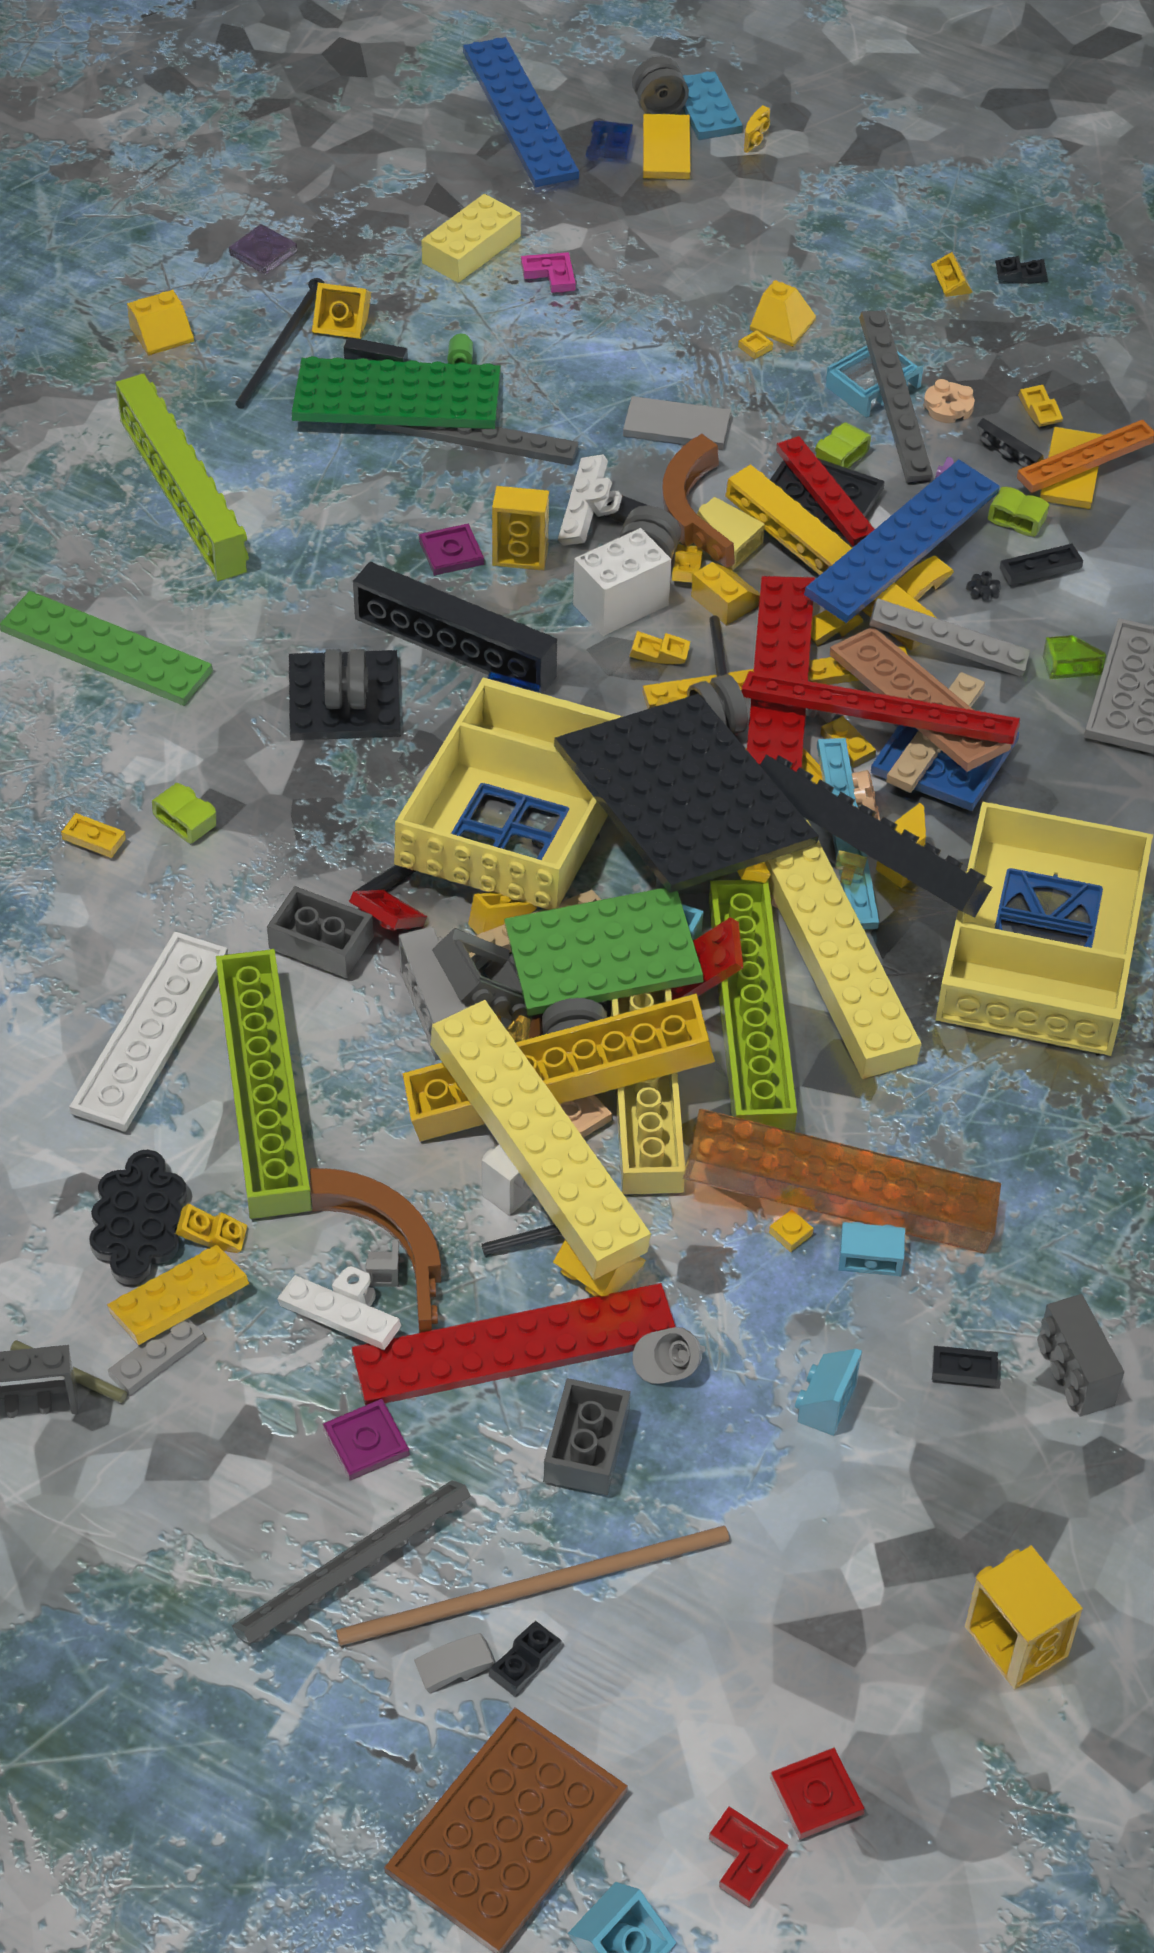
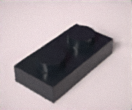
M934 1346L931 1380L996 1386L998 1352Z

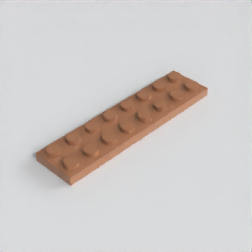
M875 627L866 629L830 647V656L874 693L974 710ZM916 728L967 772L1011 750V744Z

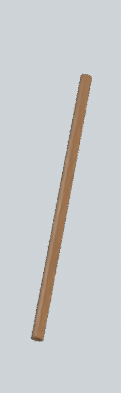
M723 1525L336 1629L339 1646L355 1643L729 1542V1534L726 1526Z

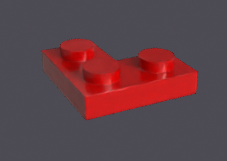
M728 1806L709 1833L710 1841L736 1857L719 1881V1888L749 1907L787 1853L789 1846L730 1806Z

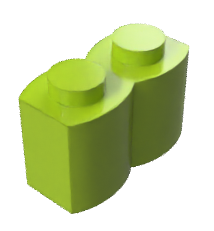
M844 422L840 426H836L830 435L818 441L815 447L816 457L849 469L854 462L859 461L869 451L871 435Z
M1001 487L990 505L988 520L1001 527L1013 528L1022 535L1035 537L1047 518L1050 504L1042 498L1025 495L1015 488Z
M175 783L152 800L153 815L163 825L173 829L180 838L190 844L216 826V810L214 806L208 801L205 802L197 798L195 792L188 786L185 787L180 783Z

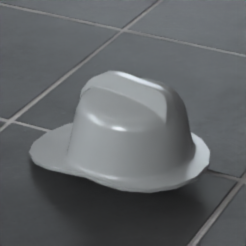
M682 1327L651 1332L643 1336L636 1343L633 1351V1365L637 1374L649 1383L661 1384L685 1379L692 1375L700 1365L702 1353L706 1351V1348L700 1345V1342L690 1331Z

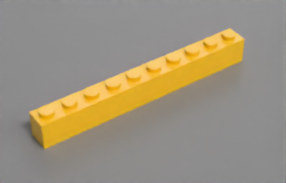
M751 464L728 478L725 497L744 513L765 523L764 529L819 575L853 548ZM895 582L862 609L863 612L871 617L877 598L937 618L930 610L923 607L912 595L906 593ZM890 633L910 651L922 644Z

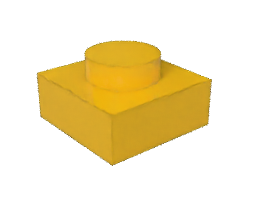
M791 1209L769 1226V1234L788 1251L792 1252L813 1235L814 1228Z

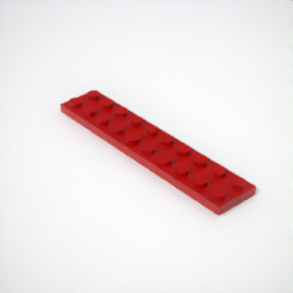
M762 576L753 672L808 681L814 601L805 596L804 592L806 586L814 581L815 577ZM751 699L747 751L759 765L765 755L774 759L780 755L793 763L791 766L793 770L797 771L799 767L802 768L806 708Z
M662 1283L610 1293L608 1296H595L397 1337L390 1341L385 1350L369 1343L351 1348L364 1405H368L380 1399L384 1403H390L633 1352L636 1343L643 1336L651 1332L676 1326Z

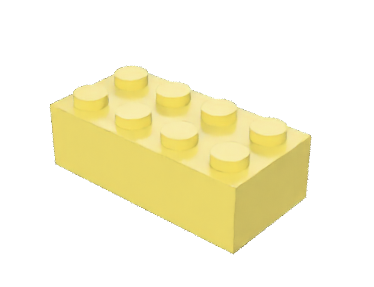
M486 194L481 195L421 240L422 263L457 283L461 282L521 237V213Z

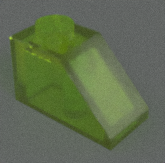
M1069 635L1046 637L1042 657L1049 679L1102 675L1106 654L1081 639Z

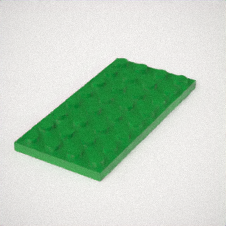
M314 356L301 358L292 407V421L495 429L501 365L490 363L477 365L465 362L452 364L440 361L426 363L414 360L399 362L389 359L376 361L364 358L350 360L339 357L325 359Z

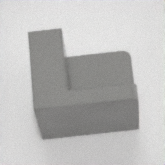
M399 1239L392 1240V1252L371 1251L368 1253L366 1272L369 1273L371 1278L369 1287H398Z

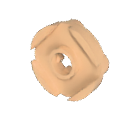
M945 379L936 380L935 385L928 388L925 393L924 409L926 408L929 411L928 415L939 422L955 423L956 419L962 417L965 420L973 412L975 402L973 389Z
M869 771L852 773L857 805L861 806L863 804L877 812L874 817L880 820Z

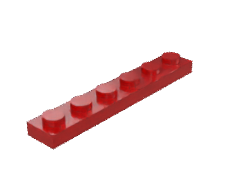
M800 436L777 443V453L853 547L875 530Z

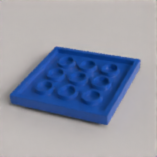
M898 725L872 763L871 773L887 779V774L919 730L915 727ZM1019 732L1017 733L1014 745H1011V750L1019 739ZM941 750L914 790L972 811L1011 750L968 772Z

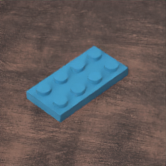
M715 71L683 75L689 89L688 99L683 110L686 115H690V124L698 140L742 133L743 125Z

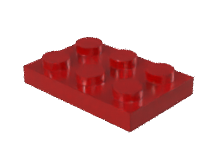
M730 917L693 940L703 973V982L671 988L672 1000L696 993L698 997L743 969L738 921Z

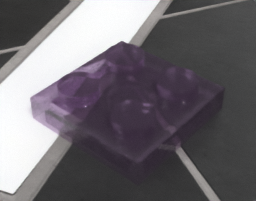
M262 224L229 247L230 256L264 275L297 252V243Z

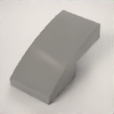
M481 1633L450 1642L414 1659L425 1689L430 1693L459 1677L466 1681L495 1664Z

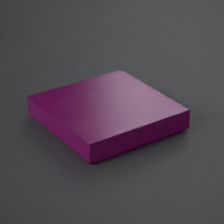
M469 523L419 534L420 545L434 576L484 565V556Z
M382 1399L322 1423L323 1431L350 1481L410 1455L409 1448Z

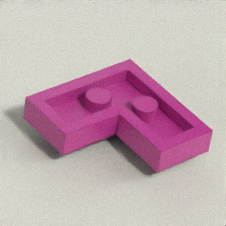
M569 252L521 256L524 279L548 277L551 293L575 291L576 283Z

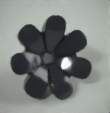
M983 571L981 575L974 574L971 581L966 585V589L971 591L970 595L974 599L979 598L980 595H982L981 597L985 601L990 600L991 596L997 599L1000 596V591L998 590L1000 589V581L992 580V573Z

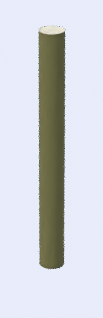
M15 1340L10 1350L30 1349L33 1347ZM73 1367L77 1383L119 1403L124 1402L127 1391Z

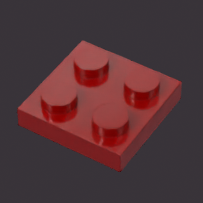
M384 890L353 891L349 900L351 904L358 907V910L371 914L380 920L382 927L391 931L401 928L410 930L413 927H423L428 917Z
M835 1747L770 1773V1780L799 1840L864 1815L865 1808Z

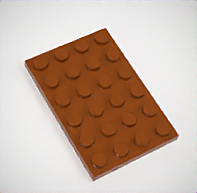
M514 1707L385 1865V1873L494 1953H502L627 1793L628 1785Z

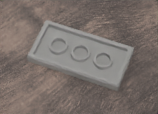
M632 396L623 428V436L685 445L698 435L704 434L718 445V449L723 450L731 410Z

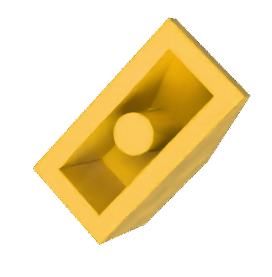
M497 892L474 894L468 925L478 935L504 925L505 918L531 914L537 909V906L525 901L513 900Z

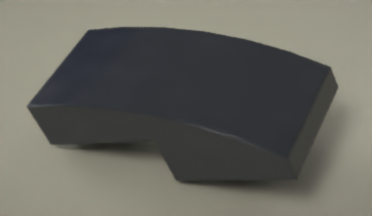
M1019 256L995 260L998 280L1019 284L1048 282L1044 259L1020 263Z
M535 1620L514 1639L512 1648L490 1668L488 1676L513 1696H516L547 1663L561 1645L562 1640Z

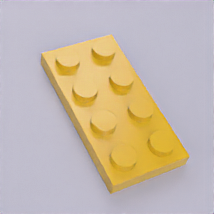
M216 1244L191 1259L176 1265L158 1277L147 1281L136 1289L121 1295L116 1300L108 1303L107 1306L112 1317L140 1345L249 1285L247 1275Z

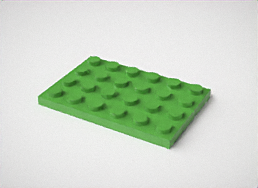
M660 888L504 919L528 1016L542 1014L555 1002L568 998H585L598 1003L703 982V973L678 891L669 893L666 888Z

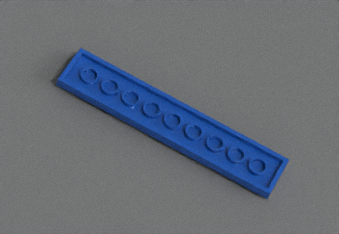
M494 38L493 40L463 45V54L533 186L536 188L579 179V170L507 38Z
M958 459L806 586L804 595L847 623L996 496L1000 486Z

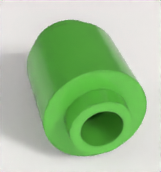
M466 334L454 335L448 345V363L457 364L465 362L471 364L473 357L472 340Z

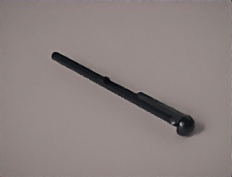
M313 278L308 282L309 291L235 402L238 408L243 409L306 314L316 298L318 283H325L322 279Z

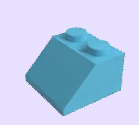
M850 1349L823 1354L818 1366L815 1364L811 1366L806 1380L810 1384L806 1391L801 1389L795 1403V1408L799 1409L798 1423L834 1436L857 1385L862 1350Z
M615 1882L567 1933L581 1953H668L677 1943L641 1890Z

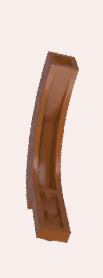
M700 434L685 444L674 455L666 468L662 486L664 510L669 512L678 521L681 528L680 542L685 547L695 543L698 548H702L713 560L728 568L735 564L734 543L698 516L687 502L688 494L694 484L707 472L719 466L718 445L704 434Z
M310 1168L312 1212L333 1211L355 1215L377 1224L395 1239H399V1244L407 1253L415 1273L419 1333L431 1331L432 1324H438L437 1305H431L430 1297H436V1283H441V1263L436 1240L423 1216L400 1193L375 1179L344 1170Z

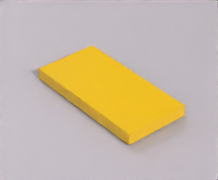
M643 114V178L690 179V115Z
M1054 427L1048 458L1103 435ZM1099 466L1043 488L1040 498L1050 503L1091 509Z

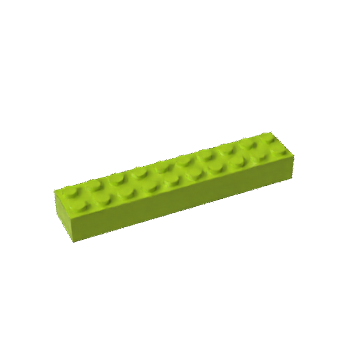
M144 373L115 382L120 422L217 582L246 573V561L249 560V556L244 546V542L247 541L245 529L243 526H238L234 511L227 508L224 495L217 492L214 479L207 476L202 460H197L192 444L188 445L183 429H178L173 413H168L166 403L162 397H158L154 383L149 382Z
M750 880L710 881L709 911L711 929L730 917L738 921L743 969L717 984L734 1137L765 1136L766 1128H773L778 1135H795L797 1106L768 880L766 883Z
M275 949L215 956L249 1218L255 1219L312 1211L310 1186Z

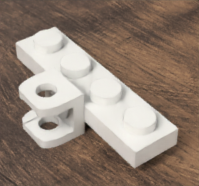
M604 454L581 458L558 537V541L562 546L585 543L593 512L597 516L613 514L619 509L622 495L618 491H610L611 480L603 478L608 463ZM614 500L611 505L607 506L610 501Z
M352 1266L347 1267L340 1273L331 1285L333 1291L294 1275L277 1298L281 1307L385 1350L401 1327L399 1318L370 1307L376 1297L374 1288L369 1287L371 1282L370 1275ZM353 1277L359 1278V1281L352 1282L351 1284L348 1283Z

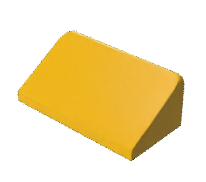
M953 252L931 264L946 297L972 293L960 263Z

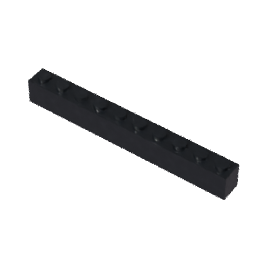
M765 755L760 766L803 817L958 910L974 918L976 917L993 888L983 882L986 876L972 868L966 872L961 869L964 863L950 855L944 859L939 856L941 850L928 842L924 846L917 843L920 837L906 829L902 833L895 830L898 824L885 817H882L881 820L876 819L874 816L877 812L863 804L859 808L854 806L855 799L841 791L837 796L832 793L833 786L819 779L818 783H815L811 780L814 776L813 774L800 767L797 771L791 768L793 763L778 755L774 759Z

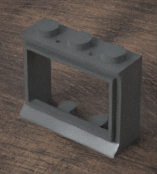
M454 928L432 949L461 1002L472 1006L486 1000L496 1015L517 1022L527 1014L518 975L509 960L510 950L457 928ZM489 960H492L493 962L484 970L488 978L481 976L478 969Z
M69 1345L0 1352V1382L64 1376V1380L0 1386V1399L5 1400V1412L8 1417L14 1418L19 1414V1397L37 1396L39 1412L41 1414H48L52 1410L51 1394L58 1393L68 1394L71 1413L78 1414L77 1383L75 1381Z

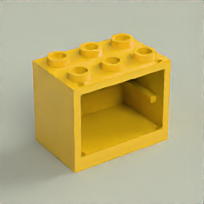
M1032 1545L1022 1551L1019 1549L1012 1551L999 1565L994 1568L987 1566L977 1574L964 1627L1014 1690L1069 1656L1083 1608Z

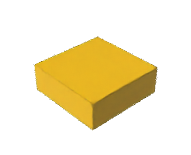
M756 330L740 339L738 347L755 360L773 350V342Z

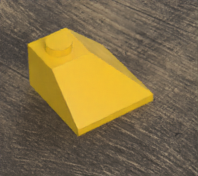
M774 280L761 297L750 324V330L753 332L758 330L768 338L793 347L816 320V315L797 288Z

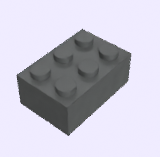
M294 886L267 925L269 949H275L279 953L347 978L374 937L373 916Z
M1079 1294L1047 1304L1037 1342L1040 1351L1043 1354H1047L1051 1362V1370L1055 1379L1060 1380L1063 1384L1068 1404L1071 1407H1075L1079 1417L1115 1406L1124 1370L1084 1296Z
M569 1378L566 1379L544 1459L543 1482L608 1495L629 1415L631 1391Z

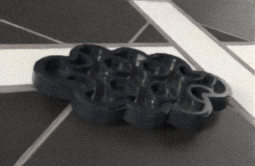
M149 1149L140 1150L128 1158L125 1170L111 1171L100 1179L98 1184L100 1200L93 1205L91 1210L92 1221L95 1225L89 1236L91 1251L100 1260L110 1261L113 1277L120 1283L127 1285L138 1284L144 1281L149 1276L153 1263H165L177 1254L179 1238L175 1233L183 1208L182 1204L187 1197L185 1181L176 1173L166 1172V1164L162 1155Z

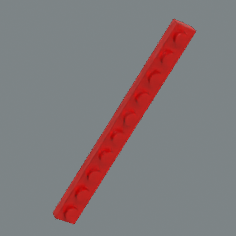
M753 671L748 672L741 688L745 698L1014 745L1020 727V718Z

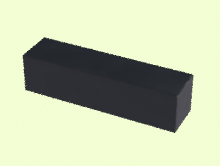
M351 337L347 338L343 347L344 359L357 360L364 358L376 361L386 359L399 362L408 361V348Z

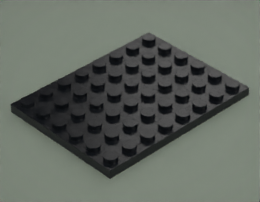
M700 694L555 737L554 747L669 893L816 845L819 835Z

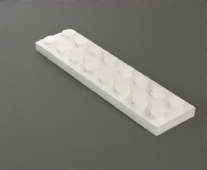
M173 933L69 1106L71 1114L124 1132L127 1131L217 976L215 956L229 955L228 948L182 933Z

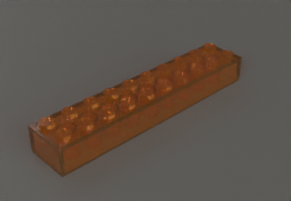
M699 1109L692 1130L683 1175L685 1180L854 1222L905 1228V1234L984 1254H986L995 1235L1001 1183L704 1109Z

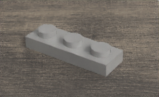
M187 1318L142 1343L108 1369L109 1377L121 1389L127 1391V1395L130 1397L204 1341V1333Z

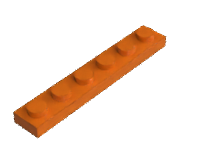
M1143 419L1019 469L1017 479L1031 493L1154 443V430Z

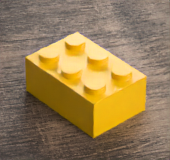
M496 486L492 505V566L544 571L548 553L549 491Z

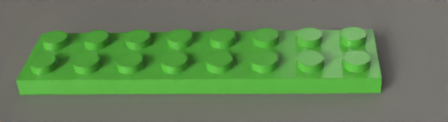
M30 590L0 623V630L3 633L183 706L213 672L212 664Z

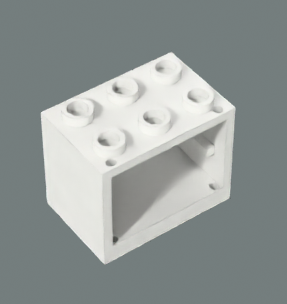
M641 528L574 558L573 605L602 636L669 606L671 558Z

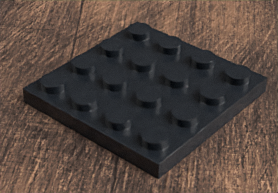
M818 458L866 517L883 491L885 481ZM783 460L770 481L782 488L787 495L799 502L804 509L814 517H817L821 523L849 544L850 542Z
M397 650L365 651L366 667H368L366 709H351L348 705L347 692H344V703L341 709H326L325 653L289 654L290 741L401 737ZM342 652L344 666H347L349 652Z

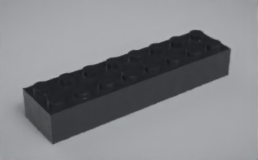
M369 562L353 580L355 620L519 688L544 694L557 677V638L530 628L525 624L513 621L373 562Z

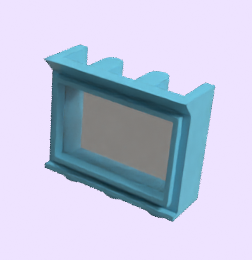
M867 345L827 367L826 387L864 417L870 416L871 401L877 398L876 401L884 406ZM897 351L907 386L909 382L918 389L921 387L924 365H915Z

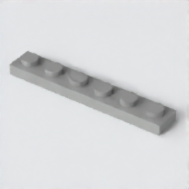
M877 598L874 604L869 624L870 626L1020 677L1025 672L1030 652L1029 649Z

